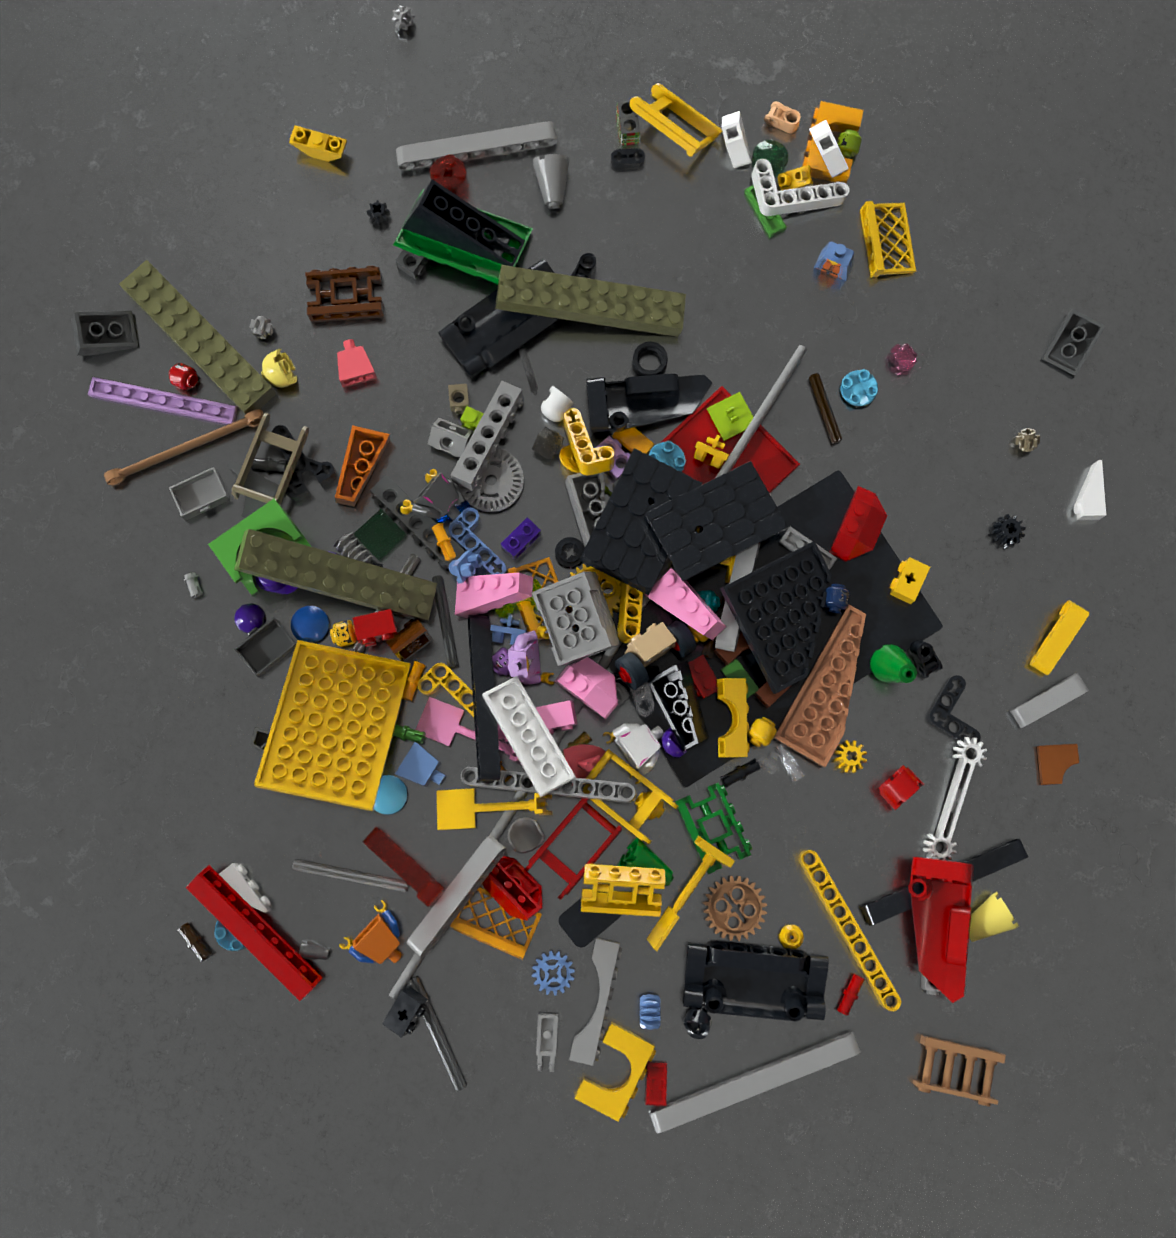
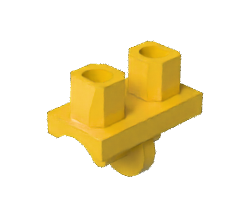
M810 165L778 174L777 178L780 189L802 188L813 184L810 175Z
M717 435L715 439L708 437L706 440L707 443L712 444V447L698 441L695 446L697 449L694 458L704 461L707 453L712 454L714 457L710 465L719 469L724 460H727L729 454L716 449V447L723 449L725 446L724 443L719 442L721 436Z

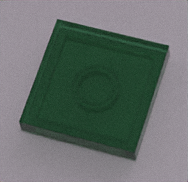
M382 509L376 512L354 533V536L359 539L379 562L407 537L406 533Z

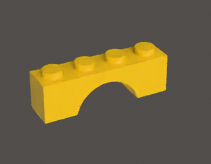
M746 678L717 679V699L726 703L732 713L730 729L726 734L718 738V757H748L750 746L747 741V733L749 731L747 713L749 706L746 702V694L748 693Z

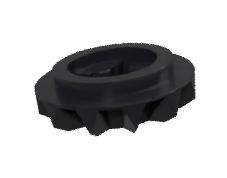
M564 538L556 545V559L563 566L572 568L581 563L579 559L585 547L577 538ZM574 546L573 552L576 555H571L567 559V553L565 552V550H570V548Z

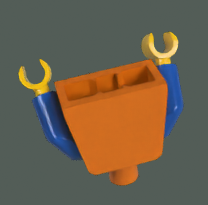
M380 900L383 903L381 910H378L377 906L374 905V909L382 913L381 916L378 914L354 940L350 937H344L348 941L347 946L343 943L339 944L341 949H348V952L359 962H377L381 964L388 957L393 963H396L402 956V953L396 949L400 944L398 939L400 936L398 923L392 913L387 910V904Z

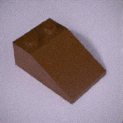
M411 619L404 624L405 628L394 635L393 639L386 641L393 653L402 662L433 639L418 619Z

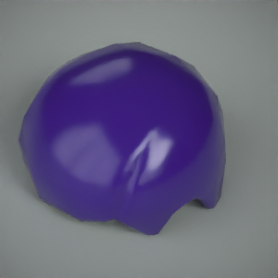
M244 604L235 613V624L240 631L249 633L255 627L258 629L262 627L265 613L257 604Z
M672 728L663 733L662 746L666 753L673 757H681L687 753L686 750L683 751Z

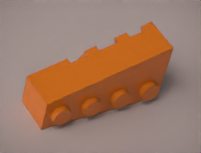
M352 425L335 494L336 503L355 507L390 441V434Z

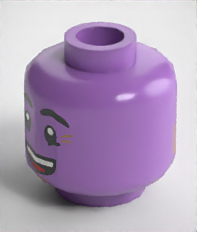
M502 647L492 656L493 670L500 676L502 674L507 676L510 674L508 670V649Z

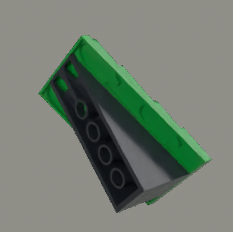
M432 179L427 187L420 192L393 245L415 255H422L438 263L447 264L475 277L480 276L498 284L501 265L515 267L533 228L475 208Z

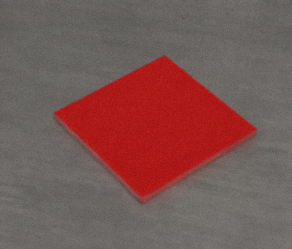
M723 386L661 441H671L682 449L686 459L682 473L702 482V485L715 479L726 462L724 460L718 469L710 465L714 457L712 454L707 453L704 461L694 458L697 449L695 446L698 441L712 447V444L706 442L707 438L715 439L717 435L721 436L707 408L732 396ZM760 424L732 470L751 461L768 492L771 493L800 466V463ZM745 431L726 441H723L722 437H720L719 442L724 443L725 446L723 449L716 447V449L730 455Z

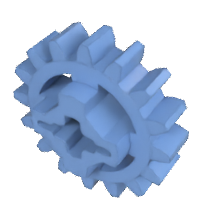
M551 950L549 956L542 953L543 959L537 958L538 966L533 965L532 967L536 970L532 977H537L534 985H541L539 991L545 988L546 995L553 991L555 996L557 995V990L564 993V986L570 988L571 985L568 981L574 980L570 973L575 972V969L569 967L573 962H566L567 955L560 957V951L553 955ZM551 959L558 960L556 964H549L546 962ZM559 965L557 969L558 976H553L552 978L550 977V979L547 980L550 974L548 970H554ZM563 966L566 967V978L561 973ZM540 968H542V970L545 971V978L543 979V981L540 977ZM551 982H558L560 984L558 986H548Z

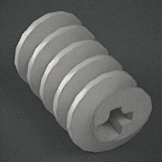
M353 532L342 536L335 542L334 547H336L338 552H341V556L373 564V562H370L373 556L366 557L368 550L361 551L364 545H356L359 539H351L354 535Z

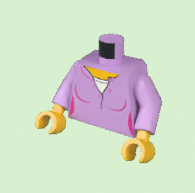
M539 626L536 632L533 630L518 635L515 643L508 650V670L510 676H517L523 684H540L541 681L546 684L554 683V681H548V677L554 675L553 673L543 672L540 676L537 637L550 638L549 634L545 633L547 631L545 626Z

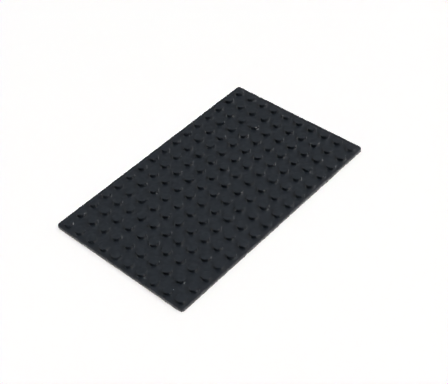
M837 470L778 506V509L788 527L791 526L811 541H815L824 550L830 552L855 492L842 472ZM788 529L761 542L755 570L792 552L779 543ZM880 532L872 551L849 561L837 558L830 569L832 577L828 587H831V584L845 585L846 589L850 592L849 605L866 614L854 683L873 672L870 668L873 653L884 645L893 644L905 652L910 649L913 641H923L943 628L941 621L921 591H919L916 600L912 604L890 595L892 589L889 587L894 577L897 578L900 573L897 570L901 561L882 532ZM717 564L688 579L687 582L696 592L712 590L721 600L723 594L720 588L729 584L725 582L728 566ZM907 576V583H910V577ZM650 599L641 613L640 634L642 636L647 632L646 629L654 623L658 625L663 622L667 627L678 620L686 626L687 624ZM822 608L820 616L822 619L819 632L816 633L814 641L816 644L813 657L809 662L808 675L845 610H841V613L829 612V608ZM612 611V619L618 633L619 612ZM696 642V649L682 658L670 649L666 654L646 667L658 666L660 673L678 663L687 660L689 663L702 655L705 642ZM622 643L608 666L613 673L618 672L615 662L625 655L629 643ZM747 649L736 658L760 689L767 681L751 649ZM714 653L712 658L705 657L716 678H726L720 671L726 665ZM807 677L793 684L768 708L754 694L748 697L746 702L749 706L747 713L749 729L755 719L765 717L774 722L775 728L778 730ZM648 682L635 690L631 689L626 683H620L626 688L631 703L650 730L659 726L665 732L671 728ZM717 692L703 700L698 697L709 736L708 739L687 749V753L681 757H673L666 753L662 746V737L657 740L661 745L662 753L684 787L690 786L735 758L718 757V738L726 734L730 729L732 713L726 703L717 699ZM747 733V741L749 742V746L751 748L754 745L750 742L751 738L748 736Z

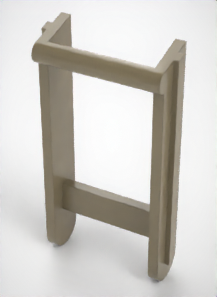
M264 413L236 483L232 487L231 494L234 496V499L238 500L240 494L265 503L275 499L281 505L307 440L309 428L304 426L298 440L295 441L266 431L270 421V414ZM261 441L292 452L275 497L243 487Z

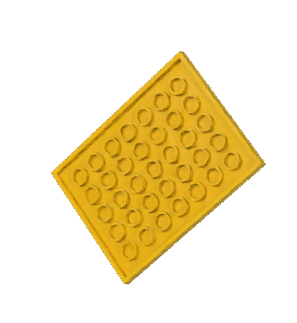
M297 640L254 786L373 811L411 663Z

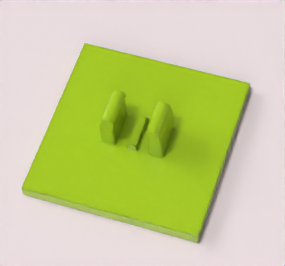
M740 392L707 408L723 441L745 431L753 419V415Z

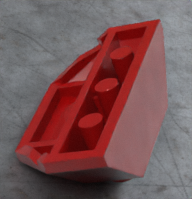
M857 486L830 549V554L843 561H849L874 549L887 518V514L876 493Z
M503 855L482 885L510 916L527 921L542 910V886L515 858Z

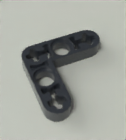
M955 675L950 677L931 707L927 719L931 725L956 740L964 742V737H968L964 734L960 737L959 735L962 732L966 734L973 733V737L977 738L978 743L981 739L979 731L950 714L966 686L965 679L962 676ZM958 680L960 687L955 688L953 693L949 692L954 686L952 681ZM944 695L951 698L952 702L949 706H945L942 703ZM939 712L941 719L946 720L948 717L949 720L946 723L941 720L934 721L935 717L933 714ZM951 722H956L959 726V730L956 733L951 732L949 729Z

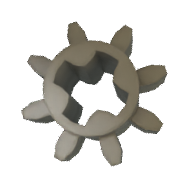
M1022 429L1021 433L1019 432L1018 436H1016L1015 445H1019L1022 451H1033L1040 444V435H1036L1034 429Z

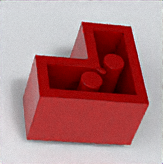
M391 609L352 618L357 641L361 645H365V647L377 645V642L381 641L380 638L382 640H389L398 634L394 614Z

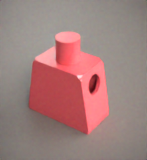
M353 339L345 340L343 342L345 350L337 353L341 385L345 387L377 378L363 346L356 347Z

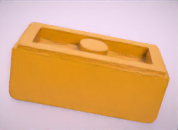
M635 427L625 429L622 432L615 431L612 435L614 439H617L631 453L635 448L642 453L648 454L654 446V443Z

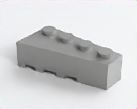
M604 472L588 476L576 473L568 475L565 481L584 547H586L606 506Z

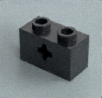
M410 986L404 988L399 993L382 1024L401 1038L407 1034H412L417 1026L415 1023L417 1018H420L427 1009L425 1005L428 999Z

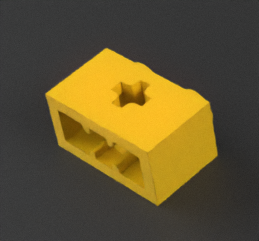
M911 557L906 561H902L897 570L900 572L898 577H894L889 588L892 589L890 595L912 604L918 596L930 566ZM907 576L910 577V583H907Z

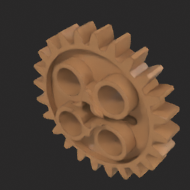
M732 875L729 876V881L722 877V884L715 881L716 888L709 887L712 892L711 895L705 894L709 901L703 902L704 905L708 906V909H704L703 913L709 914L705 921L711 920L708 927H716L714 933L718 934L721 931V938L723 939L727 934L730 941H732L734 936L740 941L741 935L748 939V932L755 935L754 928L761 929L758 924L759 921L765 922L761 918V915L767 914L766 911L762 910V907H766L767 904L761 903L765 896L758 895L761 888L754 889L755 882L748 885V878L741 882V876H737L736 881H734ZM736 888H739L742 892L738 900L732 897V891ZM724 893L729 896L733 904H739L737 909L746 919V923L742 922L736 912L730 911L732 906L724 897ZM720 900L726 903L724 911L716 909V903ZM746 905H752L754 908L753 914L750 916H746L744 913ZM730 917H736L738 920V924L734 928L728 925Z

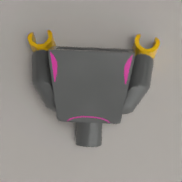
M431 469L430 474L426 473L425 480L428 484L413 501L415 504L412 505L411 501L406 499L403 501V505L406 507H400V511L403 514H409L412 511V513L440 519L447 514L452 520H455L461 514L454 506L459 499V494L456 491L453 480L445 477L442 473L437 475L435 469Z

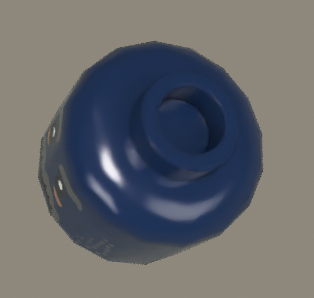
M831 584V587L826 588L827 598L825 607L829 608V612L841 613V610L848 608L850 592L846 589L845 585Z

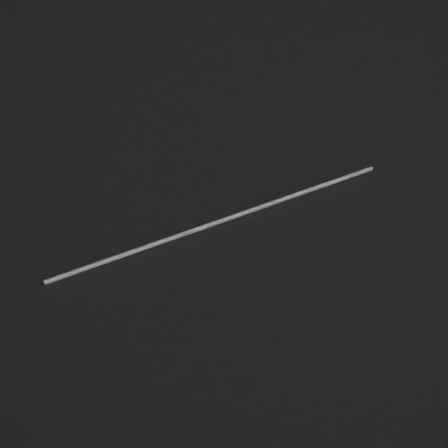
M798 346L716 478L732 470L806 353L807 349L804 346ZM669 556L667 557L656 582L664 574H666L669 568L671 567L672 562ZM643 593L642 611L650 600L644 595L645 593ZM621 645L606 650L598 664L606 669ZM577 698L574 701L576 716L584 704ZM561 728L556 729L552 735L557 745L566 733V731H561ZM530 778L526 779L525 787H532L533 784ZM517 791L511 802L523 801L528 792ZM507 810L502 814L490 833L497 841L517 810ZM416 953L389 993V996L394 1000L397 999L401 990L406 987L423 960Z

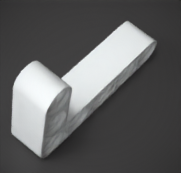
M766 159L758 160L751 174L759 210L765 216L840 206L844 203L850 192L849 186L844 182L777 191L771 164Z

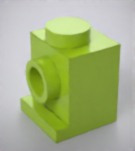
M467 406L460 418L461 426L472 430L474 433L484 413Z

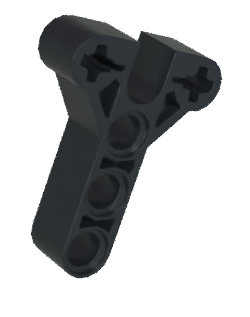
M277 425L272 430V433L278 435L286 433L285 437L295 440L284 425ZM280 448L289 462L292 454H288V450ZM301 452L285 494L293 502L302 501L311 495L305 485L306 478L308 476H315L320 485L325 487L337 477V471L334 466L328 461L318 462L307 458ZM305 463V467L303 469H297L299 464ZM328 469L330 473L326 475L325 470Z

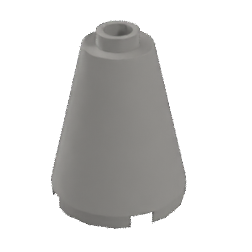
M548 154L545 155V159L540 160V156L533 159V166L544 203L550 209L559 208V205L563 204L569 157L565 159V155Z

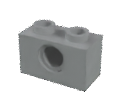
M438 418L432 425L428 445L433 446L437 450L451 453L455 457H461L473 431Z

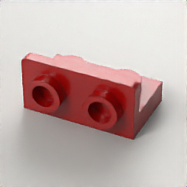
M704 655L689 662L697 696L703 700L717 692V678Z

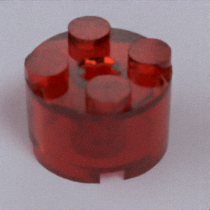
M448 154L437 159L430 167L431 180L433 179L459 197L465 194L468 186L466 167L460 159L452 154Z

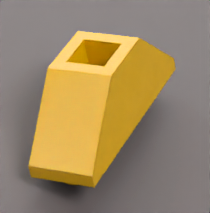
M294 125L289 143L312 158L329 162L342 158L347 140Z

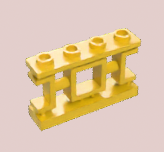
M585 864L584 884H590L593 887L592 889H582L581 912L660 917L662 896L653 892L654 889H664L666 883L665 869ZM614 886L632 887V892L613 891Z

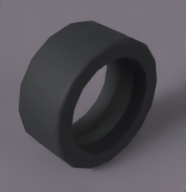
M652 341L640 344L634 350L632 358L633 369L639 376L663 374L668 362L667 352L664 347ZM645 351L656 352L661 358L660 366L655 370L642 368L639 364L640 355Z

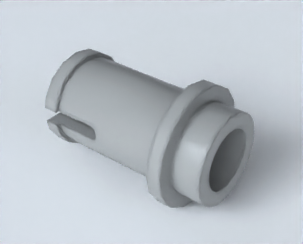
M195 572L184 575V582L187 583L191 598L201 596L203 592L198 582L199 576Z

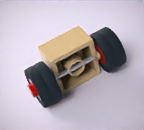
M677 620L667 627L663 622L658 625L654 623L646 629L647 632L642 636L639 633L631 639V642L627 645L628 648L625 655L615 662L621 679L631 689H638L649 680L645 667L666 654L670 649L681 658L696 649L694 636L684 623Z

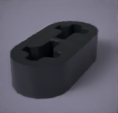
M639 148L616 149L611 154V164L615 168H638L645 163V152ZM635 155H638L639 161H636ZM617 156L621 157L620 162L617 160Z

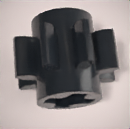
M378 200L373 204L370 203V210H367V215L371 216V223L375 221L380 225L384 221L388 222L387 216L390 215V210L387 209V204H382Z

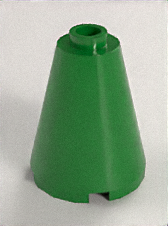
M893 644L884 645L873 653L870 668L878 680L887 683H910L915 680L917 669L900 647Z
M635 838L628 845L626 855L622 854L618 866L665 869V886H669L674 878L672 876L673 871L644 841Z

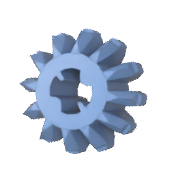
M653 994L642 995L640 998V1026L642 1029L647 1030L659 1029L661 1024L660 997Z

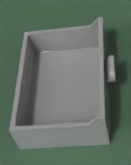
M214 467L169 487L180 516L184 520L193 518L231 500L218 471Z

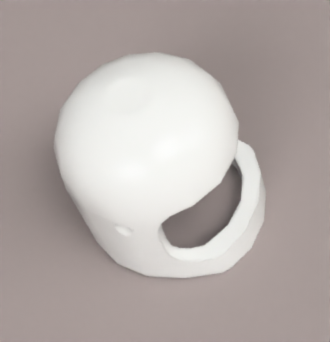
M552 386L549 390L550 396L541 404V411L549 420L560 422L564 419L563 413L572 408L574 403L565 394Z

